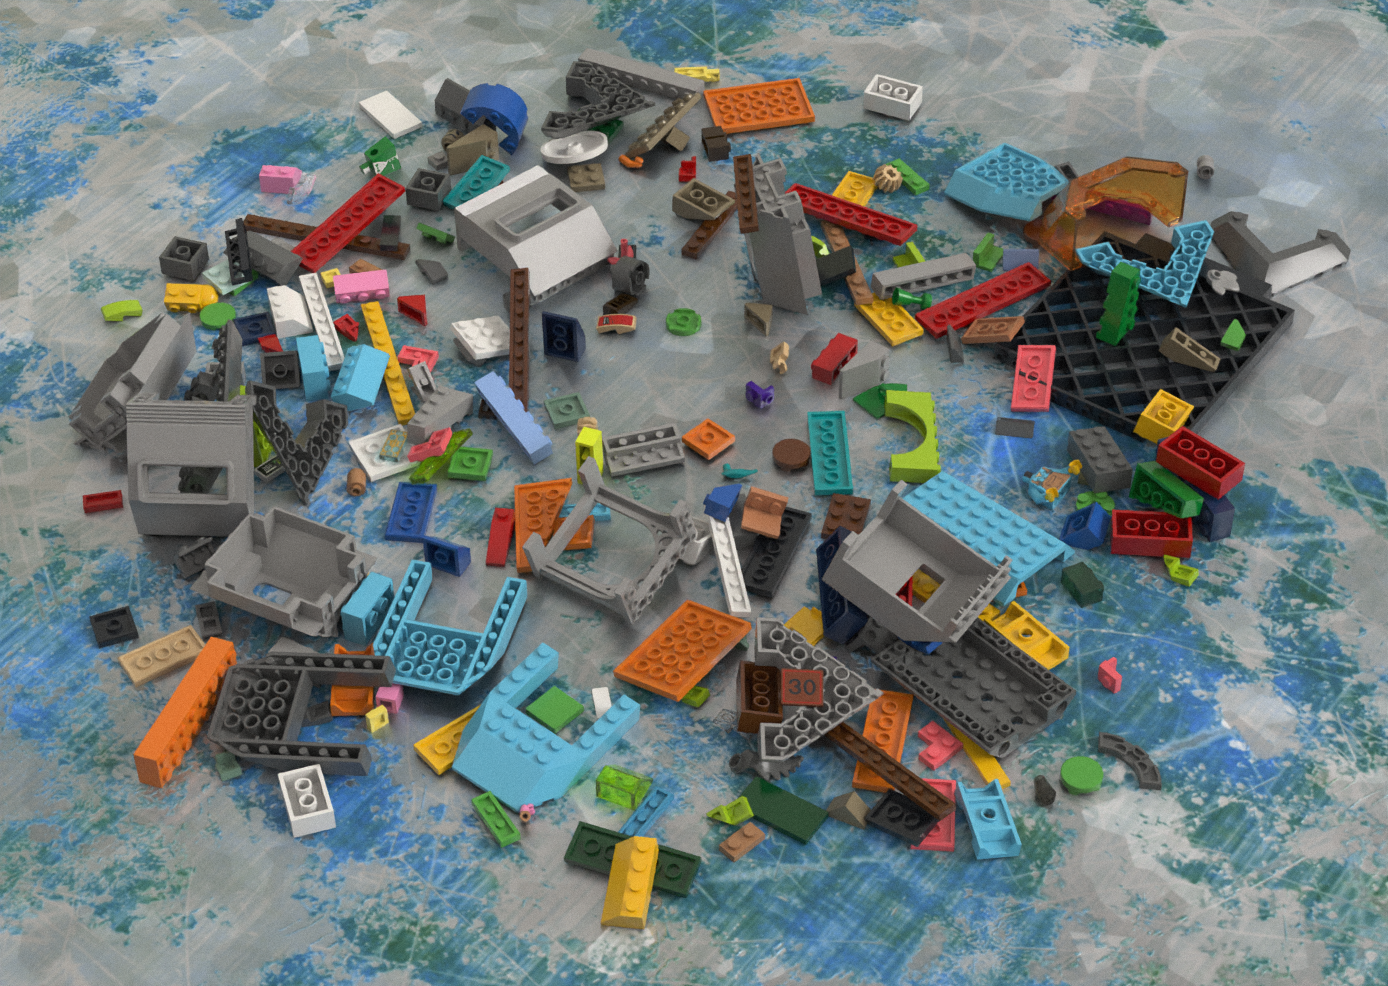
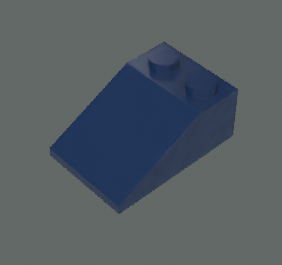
M543 311L544 355L579 362L586 350L585 333L578 319Z

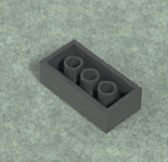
M1105 426L1069 431L1067 451L1073 460L1080 461L1083 466L1080 472L1094 493L1131 488L1133 469Z

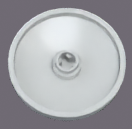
M583 131L565 138H551L541 146L540 151L543 160L549 163H577L603 153L608 148L607 136L601 132Z

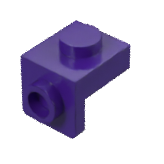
M750 381L746 383L745 396L749 402H752L761 409L774 401V387L771 385L763 390Z

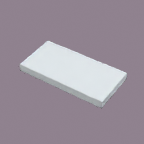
M388 91L359 102V107L394 139L422 127V122Z

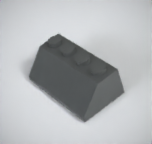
M449 78L445 79L434 100L436 114L468 133L483 124L496 131V125L484 115L472 124L460 114L470 90Z
M248 231L247 237L252 270L279 286H286L303 258L252 231ZM236 246L232 252L237 253L239 247ZM226 248L223 253L228 257Z

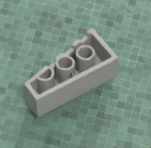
M438 386L407 423V443L415 445L426 443L433 432L448 427L451 429V425L455 422L460 423L463 421L465 415L470 416L473 414V394Z

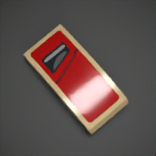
M628 314L598 316L596 329L598 333L616 329L618 334L634 331L637 318L634 315Z

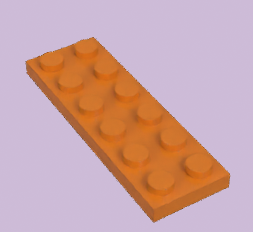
M881 690L884 694L869 704L862 736L901 763L914 695ZM857 760L852 788L884 793L889 788L895 791L892 785Z

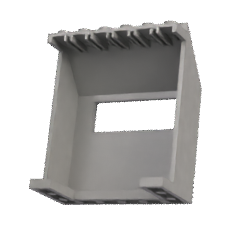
M539 165L454 208L458 249L464 251L473 247L509 277L511 269L528 267L530 271L529 298L531 299V306L609 265L610 263L607 259L614 257V253L618 252L593 205ZM550 204L561 211L519 234L514 233L508 228V226L537 213Z
M139 393L126 403L128 500L138 534L229 536L248 514L254 515L253 406L257 403L256 395H236L229 402L159 400V393ZM148 466L226 468L227 494L149 492Z
M900 480L891 490L878 515L859 535L852 531L842 542L822 580L904 641L957 642L1010 580L1011 577L1008 573L1011 570L1009 565L1012 559L1006 555L997 566L992 564L902 499L901 495L908 484ZM918 569L940 584V587L919 611L896 595Z

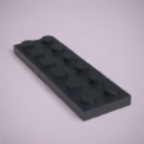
M786 507L781 517L778 539L759 534L741 568L746 591L772 598L812 519V513Z

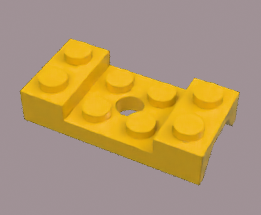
M1012 601L1006 612L992 621L988 617L984 619L986 624L1048 670L1068 659L1070 647L1015 601Z

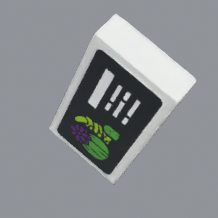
M276 455L254 469V474L266 483L285 472Z

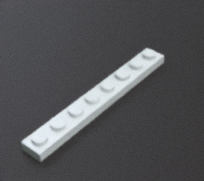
M317 273L299 276L300 284L319 337V342L324 344L325 353L323 354L326 355L328 370H339L345 357Z
M706 514L729 614L734 617H750L751 608L729 517L724 522Z

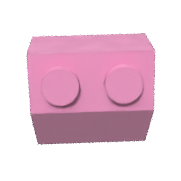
M263 165L259 174L261 192L295 194L302 170L296 167Z

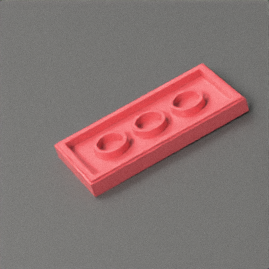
M1018 345L1011 402L1012 412H1049L1056 353L1055 345ZM1019 370L1026 373V376L1019 375ZM1031 375L1037 379L1033 381L1028 379V376ZM1041 380L1047 383V386L1038 382Z
M921 778L955 803L956 780ZM955 811L939 821L918 847L911 844V849L954 852Z

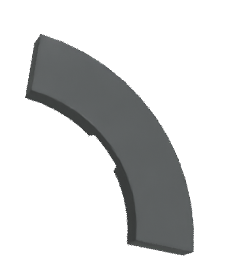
M1099 732V753L1112 755L1128 764L1138 778L1140 789L1161 790L1160 772L1149 758V754L1138 745L1134 746L1125 741L1123 737Z

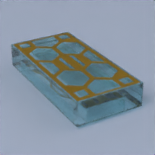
M391 429L379 454L381 460L399 461L407 444V432Z

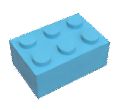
M318 335L296 338L306 402L328 399V391L331 390L330 380H326L329 378L328 366H326V355L322 354L325 353L323 342H319Z
M370 572L367 578L363 579L358 590L353 592L351 599L342 607L340 612L343 623L342 629L344 630L346 640L367 646L383 624L394 600L392 578Z

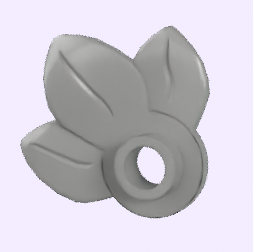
M1208 271L1206 281L1216 293L1222 296L1225 290L1239 292V285L1235 274L1229 271Z

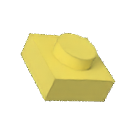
M338 268L320 273L326 288L334 287L333 276L341 275Z
M383 705L365 714L367 729L371 733L389 723L388 712Z

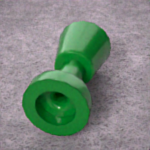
M895 288L892 294V304L910 305L914 303L919 304L921 310H925L931 307L932 295L924 293L921 297H916L910 292Z

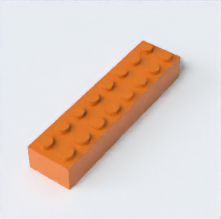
M210 637L133 754L139 782L163 788L165 783L171 779L172 772L176 766L180 765L183 755L190 749L192 741L200 734L201 727L205 721L209 720L212 710L217 706L228 667L237 664L233 642Z

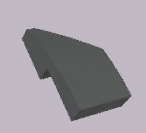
M423 259L415 261L421 273L426 274L432 284L448 278V273L440 262Z

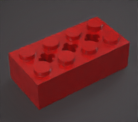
M1184 426L1180 427L1158 445L1157 463L1218 500L1243 479L1245 462Z
M1112 509L1110 522L1111 554L1162 557L1168 555L1190 558L1193 543L1191 517L1179 518L1167 512Z

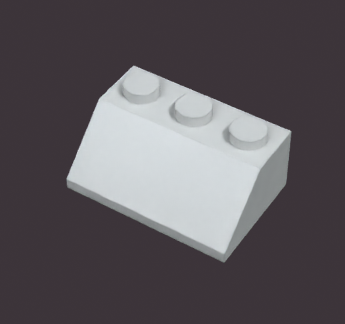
M285 285L267 288L269 307L278 339L313 333L305 297Z

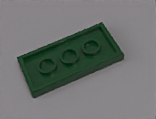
M757 776L739 796L747 798L754 815L751 818L805 845L829 817L828 811Z

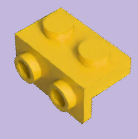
M167 283L164 297L166 309L175 313L179 311L201 312L203 309L201 305L203 286L198 284Z

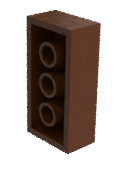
M740 660L736 678L738 732L758 734L760 723L782 724L781 671L776 666H757L755 662Z

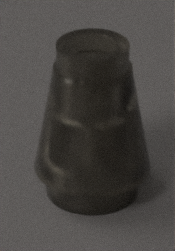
M1038 775L1033 780L1035 799L1043 806L1051 805L1055 801L1056 791L1045 776Z

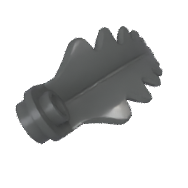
M747 749L741 754H734L729 760V767L735 774H740L748 768H753L765 780H769L770 775L776 780H780L781 773L785 777L790 776L789 771L795 773L796 767H800L804 757L792 755L783 762H764L760 760L758 752Z

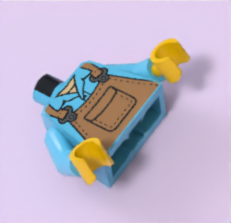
M1073 460L1068 467L1063 469L1042 467L1036 474L1026 471L1022 480L1029 484L1028 495L1036 504H1043L1053 510L1071 489L1072 475H1078L1083 466L1079 460Z

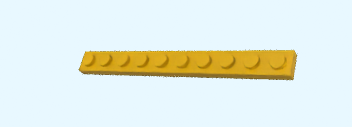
M379 302L361 304V310L373 348L390 355L383 379L398 425H407L415 415V411Z

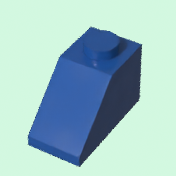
M734 484L714 488L712 493L707 494L704 499L703 505H706L704 514L726 522L739 498L742 485Z

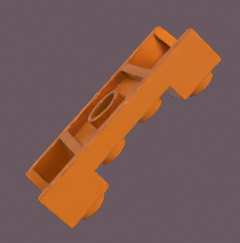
M373 643L365 651H347L340 644H335L334 654L375 655ZM332 685L330 701L332 716H355L369 713L374 709V687Z

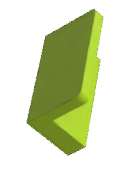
M913 242L906 243L905 254L893 257V262L897 268L926 262Z

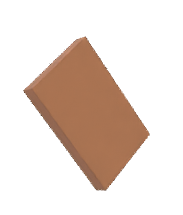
M1024 317L975 319L962 336V344L1010 342L1025 323Z

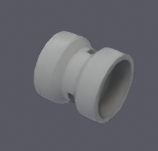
M1203 155L1197 159V175L1202 179H1209L1214 175V160L1209 155Z

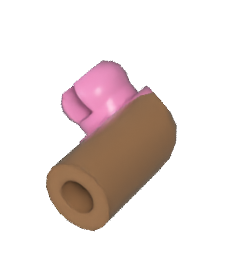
M533 804L521 806L519 821L521 823H527L531 815L535 814Z

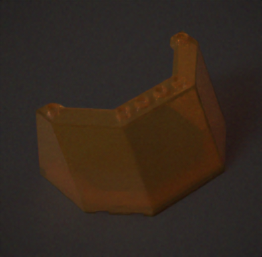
M1126 156L1071 180L1045 209L1038 244L1070 271L1084 266L1075 252L1078 222L1086 217L1084 209L1104 200L1118 201V199L1128 200L1127 203L1140 204L1168 228L1183 220L1189 171L1178 162Z

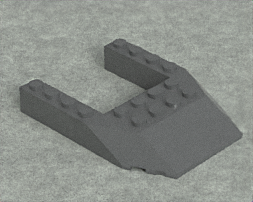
M272 651L265 654L266 657L258 660L253 658L245 661L243 664L228 667L207 735L208 740L243 760L285 772L320 764L322 774L368 776L372 756L366 744L297 741L313 684L392 687L396 669L390 656Z

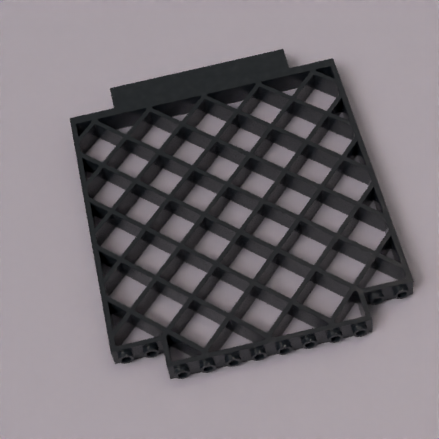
M1104 231L1092 244L1109 242L1115 253L1122 255L1123 259L1129 261L1134 259L1146 263L1147 267L1153 269L1157 267L1164 269L1175 251L1171 243L1148 233H1145L1135 244ZM1205 257L1192 291L1193 295L1190 296L1186 308L1164 298L1143 300L1141 295L1152 293L1138 288L1137 311L1134 317H1139L1141 322L1135 323L1133 329L1129 330L1118 342L1117 347L1098 349L1096 343L1105 342L1096 338L1097 331H1100L1102 327L1090 328L1088 323L1098 322L1104 315L1106 309L1103 308V305L1109 294L1107 293L1109 283L1104 284L1102 279L1110 277L1096 273L1082 264L1078 258L1023 315L1025 323L1010 342H997L995 344L993 359L1016 369L1018 345H1055L1057 354H1055L1054 370L1063 369L1065 375L1053 376L1050 401L1144 443L1147 439L1133 432L1143 411L1124 413L1122 407L1143 404L1144 408H1146L1160 389L1184 402L1190 398L1206 397L1208 403L1192 405L1194 408L1184 423L1185 428L1198 434L1293 324L1295 310L1270 300L1272 284ZM1208 271H1229L1237 276L1236 281L1239 285V292L1225 290L1222 296L1216 293L1206 281ZM1090 280L1093 285L1073 287L1072 285L1073 282ZM1100 300L1102 304L1099 306L1081 307L1080 302ZM1070 304L1071 309L1050 311L1049 306ZM1230 306L1232 311L1213 313L1211 308ZM1200 310L1202 314L1182 317L1181 312ZM1169 313L1171 319L1152 321L1149 315ZM1237 319L1246 334L1240 348L1249 347L1252 353L1232 355L1230 348L1221 346V340L1225 335L1222 334L1221 328H1229L1233 320ZM1270 323L1272 328L1253 330L1251 325ZM1078 324L1079 327L1077 330L1058 331L1057 326ZM1175 327L1190 338L1192 337L1189 332L1209 330L1211 336L1194 337L1192 339L1210 352L1219 351L1220 361L1216 371L1212 372L1178 362H1169L1168 357L1159 351L1162 341H1160L1158 336L1168 335ZM1047 328L1049 332L1027 335L1026 330ZM1148 337L1150 342L1129 345L1128 339ZM1086 344L1088 349L1066 352L1065 347ZM1156 358L1159 364L1138 366L1136 360ZM1126 362L1127 368L1107 370L1105 364ZM1094 365L1096 371L1075 374L1073 368ZM1019 370V375L1025 377L1026 373ZM1228 372L1230 378L1210 380L1208 374ZM1031 375L1028 376V379L1033 381L1037 379ZM1197 375L1199 380L1198 382L1179 384L1177 378ZM1165 379L1168 385L1147 388L1145 381ZM1041 380L1038 382L1047 386V383ZM1134 383L1136 389L1115 391L1113 385ZM1103 386L1105 393L1083 395L1081 389Z

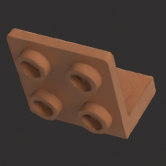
M751 486L744 502L741 528L778 539L781 517L788 503V497Z

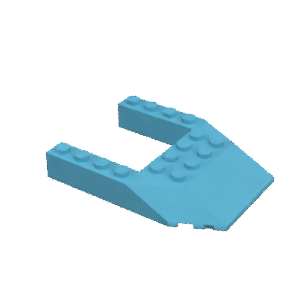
M411 560L373 643L374 654L377 656H390L396 669L393 680L394 684L459 696L486 674L505 653L527 599L526 580L512 577L506 578L484 633H477L414 621L433 579L431 563Z
M541 643L490 691L463 729L452 765V770L483 791H491L498 801L516 813H520V808L524 804L528 805L531 803L534 807L542 805V802L552 798L553 800L562 798L639 721L640 704L623 695L571 745L517 710L516 708L558 669L559 652L545 643Z

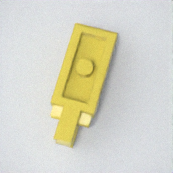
M707 67L674 68L676 73L701 79L704 82L720 81L719 69H707Z

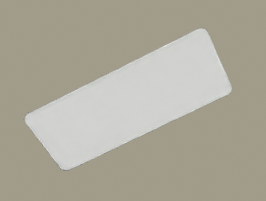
M608 687L592 689L597 718H600L612 707Z

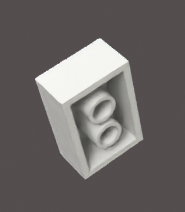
M876 74L864 91L863 108L910 121L922 103L923 86Z
M320 764L278 774L280 791L294 838L336 828L334 811Z

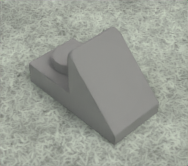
M424 361L407 369L414 384L410 388L422 402L427 401L437 389L428 366Z

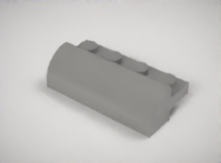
M676 423L602 437L603 455L611 477L685 462Z

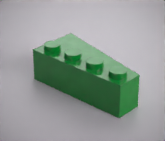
M1120 262L1111 271L1107 293L1109 294L1103 305V308L1106 310L1099 322L1102 328L1100 331H1097L1096 338L1115 346L1129 330L1133 329L1135 325L1134 315L1137 311L1136 300L1139 296L1137 291L1141 281L1139 277L1140 269Z
M1156 461L1137 463L1129 493L1130 498L1139 499V502L1149 503L1152 507L1161 508L1164 512L1179 518L1198 516L1200 514L1204 500L1202 496Z

